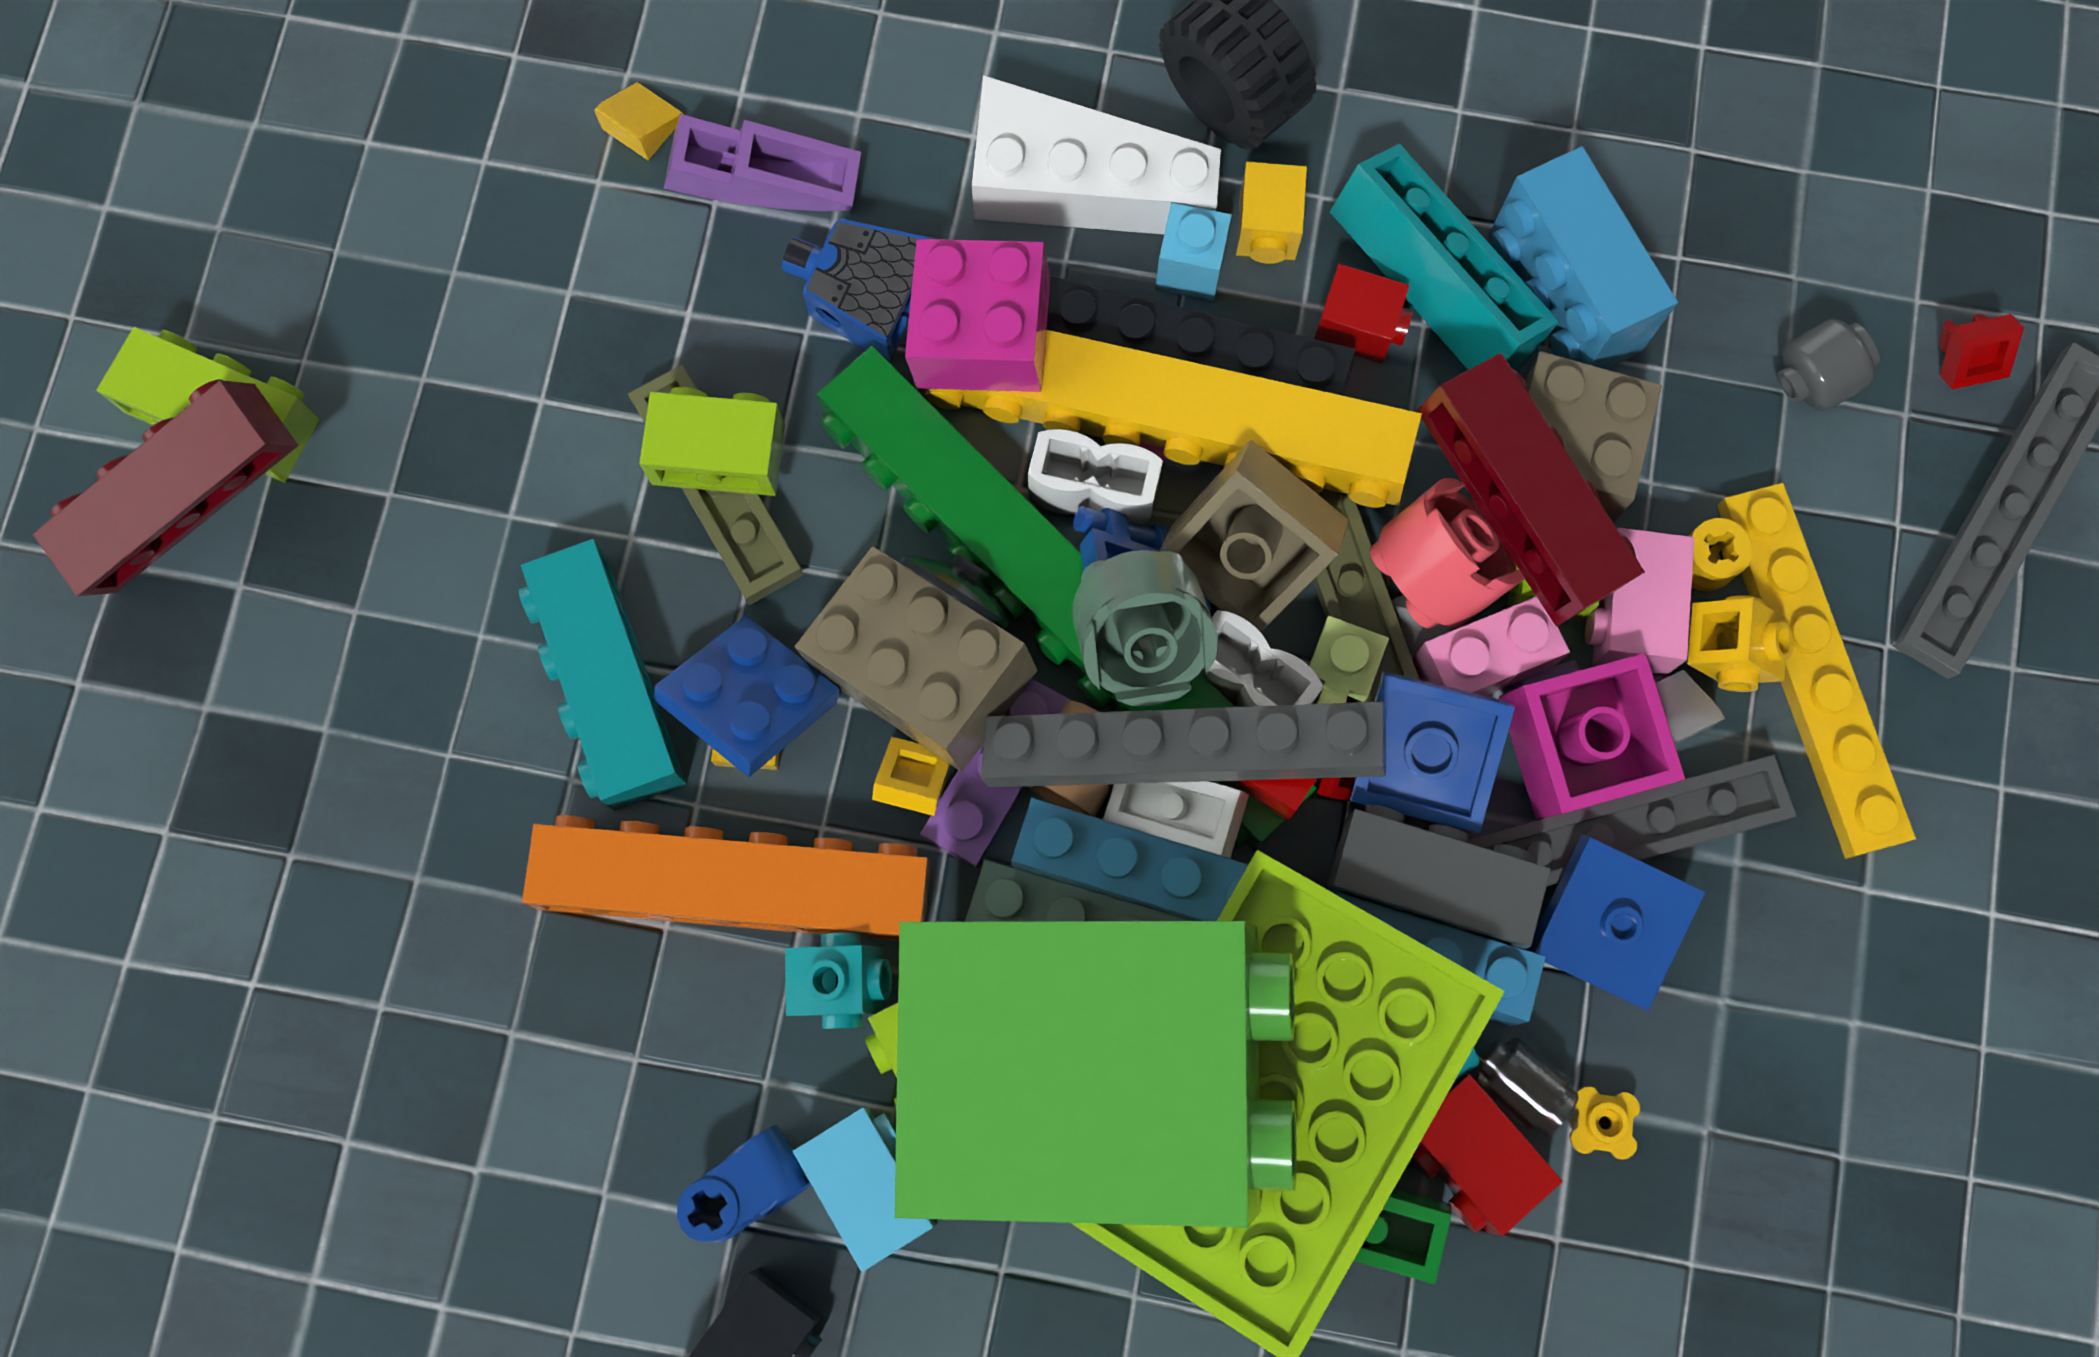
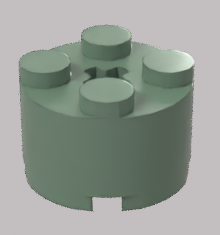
M1131 551L1116 555L1106 561L1099 560L1093 562L1083 571L1081 584L1073 601L1072 618L1085 670L1090 681L1099 690L1101 686L1107 691L1114 693L1117 701L1131 706H1155L1176 700L1192 689L1190 682L1203 669H1205L1207 674L1217 655V632L1200 584L1179 554L1172 551Z

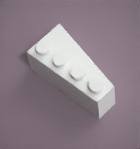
M983 75L972 178L974 219L1164 234L1171 202L1216 211L1221 149Z

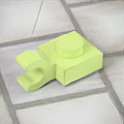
M1328 615L1309 667L1317 674L1323 685L1316 704L1346 703L1347 696L1365 702L1370 693L1389 638Z

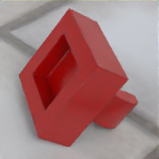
M1976 314L1973 316L1971 323L1957 326L1951 320L1944 321L1939 338V347L1945 352L1940 377L1952 390L2010 377L2024 327L2012 314L1988 318L1983 314Z

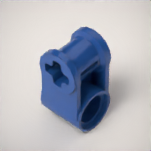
M773 1125L749 1139L733 1151L724 1162L690 1184L682 1192L677 1203V1220L680 1228L689 1238L699 1242H724L733 1238L759 1218L771 1214L807 1189L811 1183L795 1157L790 1144L778 1126ZM706 1195L718 1200L725 1198L727 1205L719 1212L724 1222L720 1227L712 1223L700 1224L698 1217L705 1211L702 1199Z

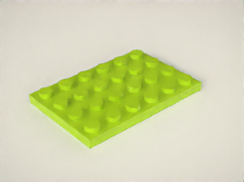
M1257 850L1217 921H1246L1257 926L1258 953H1292L1295 984L1293 1041H1259V1100H1294L1297 1125L1295 1190H1260L1261 1212L1248 1228L1096 1223L1071 1224L1276 1357H1299L1505 991Z

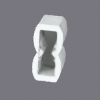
M1061 429L1038 432L1028 471V496L1037 506L1053 513L1075 515L1082 506L1099 512L1102 509L1109 508L1126 514L1129 522L1146 527L1150 524L1163 460L1151 451L1131 444L1116 443L1099 446L1089 437L1077 432Z
M1217 610L1212 617L1218 638L1217 655L1207 674L1205 669L1200 672L1229 701H1236L1238 707L1314 704L1323 689V685L1311 667L1288 652L1270 649L1262 633L1244 618L1230 612Z

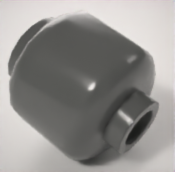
M1833 318L1819 324L1784 346L1782 353L1784 369L1779 371L1777 376L1783 391L1793 403L1797 404L1804 400L1814 409L1824 411L1839 405L1871 386L1875 375L1874 367L1879 364L1880 356L1871 336L1860 324L1854 322L1848 325L1844 321Z

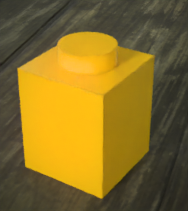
M1246 162L1240 189L1236 256H1248L1256 262L1265 264L1279 263L1285 259H1296L1303 234L1307 166Z

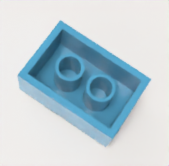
M1581 146L1516 177L1489 233L1491 235V246L1558 319L1559 323L1549 334L1551 336L1550 344L1553 354L1602 369H1608L1641 353L1676 307L1678 301L1584 147Z

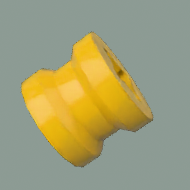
M1713 518L1704 521L1689 535V537H1694L1691 587L1698 591L1706 592L1722 589L1749 566L1753 557V544L1748 532L1740 524L1726 518ZM1721 550L1723 553V560H1720L1719 552Z

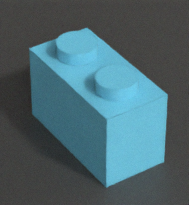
M863 1107L793 1151L861 1273L937 1225L934 1219L894 1218L896 1128L885 1112L875 1118L869 1108Z

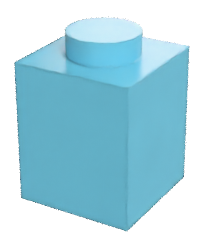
M1171 202L1159 256L1155 289L1214 301L1232 214Z

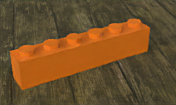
M569 815L556 816L555 826L533 824L522 903L537 910L819 935L828 933H861V938L899 941L900 922H926L931 865L927 857H917L918 848L911 845L881 843L879 844L878 853L852 851L853 842L848 840L814 838L813 848L788 846V836L768 832L749 833L748 842L723 840L724 831L697 826L685 827L684 837L659 835V825L639 821H621L619 831L595 829V820Z

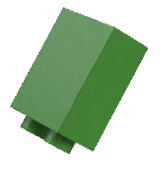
M1246 921L900 922L894 1218L1248 1228L1261 1212L1260 1190H1295L1297 1125L1294 1100H1259V1041H1293L1295 984L1292 953H1258L1257 926Z

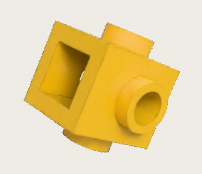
M1738 595L1730 596L1720 601L1692 603L1687 664L1718 681V687L1727 691L1752 692L1758 690L1759 683L1783 682L1786 660L1790 658L1793 651V636L1788 625L1789 620L1767 607L1764 600L1753 596Z

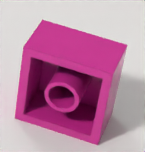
M917 239L905 358L917 388L1042 392L1051 279L1044 242Z
M1646 653L1524 685L1499 696V700L1512 702L1515 706L1509 733L1536 820L1685 780Z

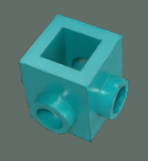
M861 933L821 934V947L785 948L786 1016L822 1015V1029L862 1028V1014H876L884 1010V1000L890 997L892 990L890 963L887 959H883V947L861 945Z

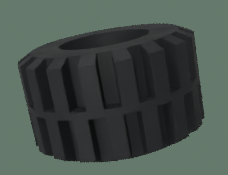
M1192 0L1160 29V53L1168 75L1178 94L1205 126L1230 144L1233 143L1239 148L1244 149L1258 147L1313 99L1317 83L1314 79L1316 72L1309 56L1310 53L1293 23L1273 0Z

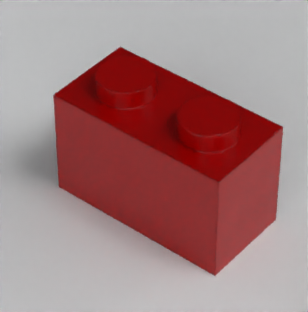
M1470 1074L1464 1075L1452 1085L1410 1159L1415 1167L1428 1179L1433 1178L1436 1174L1454 1193V1196L1448 1201L1451 1204V1208L1475 1233L1484 1228L1488 1234L1504 1236L1563 1182Z

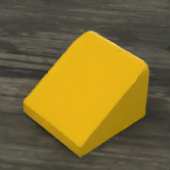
M638 82L602 101L594 109L602 130L648 161L676 129L680 114H683Z

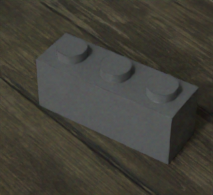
M1366 805L1365 811L1354 809L1345 819L1326 889L1523 950L1531 947L1551 868L1532 863V853L1504 844H1495L1493 850L1467 843L1469 838L1467 833L1444 825L1432 824L1429 830L1426 831L1403 824L1405 816L1402 813L1377 805Z

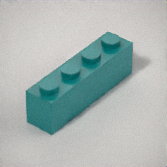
M1400 144L1357 165L1330 210L1333 217L1388 279L1410 285L1405 299L1468 370L1499 353L1503 354L1513 370L1524 366L1559 323L1558 319Z
M590 539L521 564L527 586L518 590L520 600L532 624L540 622L547 643L538 646L539 656L549 679L552 682L559 679L566 701L558 704V712L567 735L571 740L579 738L586 760L579 762L577 766L588 796L591 799L599 797L601 802L613 811L686 785L660 706L654 701L655 692L605 553L594 539Z

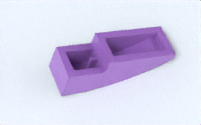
M680 114L673 135L663 189L749 206L806 211H850L853 206L861 152L744 120L741 129L737 130Z

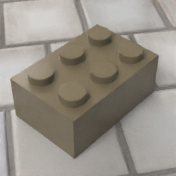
M874 546L870 548L794 646L810 666L836 685L842 692L961 772L964 771L984 744L986 717L1004 716L1038 671L1025 643Z

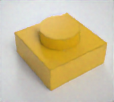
M891 736L874 782L872 800L935 816L951 765L921 744Z

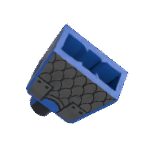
M841 219L834 223L823 248L797 237L792 238L783 256L782 271L806 280L802 294L807 312L814 320L864 350L873 346L891 364L908 328L917 239L930 238Z

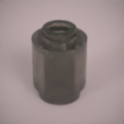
M1519 1037L1512 1038L1506 1044L1500 1039L1492 1042L1479 1057V1065L1474 1068L1480 1074L1477 1083L1498 1107L1527 1130L1536 1128L1545 1136L1555 1132L1567 1120L1579 1099V1094L1569 1087L1570 1078Z

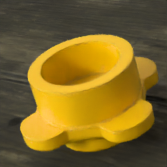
M1593 1087L1579 1089L1573 1096V1105L1575 1107L1572 1116L1573 1130L1569 1135L1572 1147L1582 1154H1589L1594 1150L1607 1151L1616 1159L1621 1160L1633 1156L1637 1150V1141L1632 1136L1633 1120L1640 1113L1638 1100L1627 1092H1621L1616 1096L1599 1094ZM1603 1116L1609 1118L1611 1123L1610 1127L1606 1130L1602 1129L1599 1125V1120Z

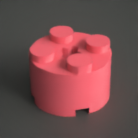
M1453 478L1439 480L1382 527L1378 541L1370 547V555L1374 564L1381 572L1391 576L1396 586L1407 598L1406 607L1411 617L1419 625L1427 629H1431L1437 623L1447 627H1460L1466 624L1524 579L1520 570H1516L1514 561L1474 500L1471 501L1465 495L1458 492L1465 486L1463 482Z

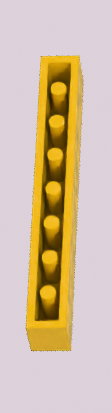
M1046 330L1042 392L918 388L920 394L929 403L940 408L957 410L960 408V405L983 410L987 416L1000 422L1017 423L1019 419L1043 424V427L1047 430L1061 429L1103 437V441L1107 444L1123 443L1139 446L1141 442L1164 448L1163 454L1168 459L1186 465H1196L1201 460L1223 465L1225 468L1240 450L1252 440L1314 492L1320 493L1323 489L1348 494L1351 501L1372 508L1384 507L1386 503L1399 506L1422 413Z

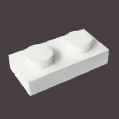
M1209 781L1114 784L1103 820L1230 858L1249 794Z

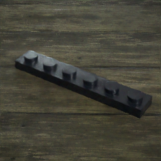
M1051 276L1046 330L1344 396L1355 361L1354 348Z

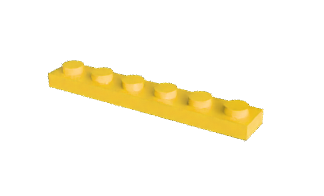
M1784 483L1724 498L1717 505L1720 517L1740 524L1748 532L1753 544V557L1749 566L1741 572L1749 596L1764 600L1767 607L1789 620L1788 625L1793 636V651L1790 658L1786 660L1785 677L1781 684L1845 859L1915 840L1913 828Z

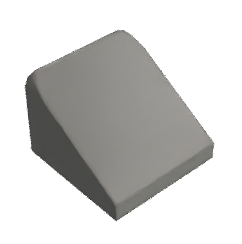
M1684 670L1655 683L1675 745L1713 727L1725 719L1715 702Z

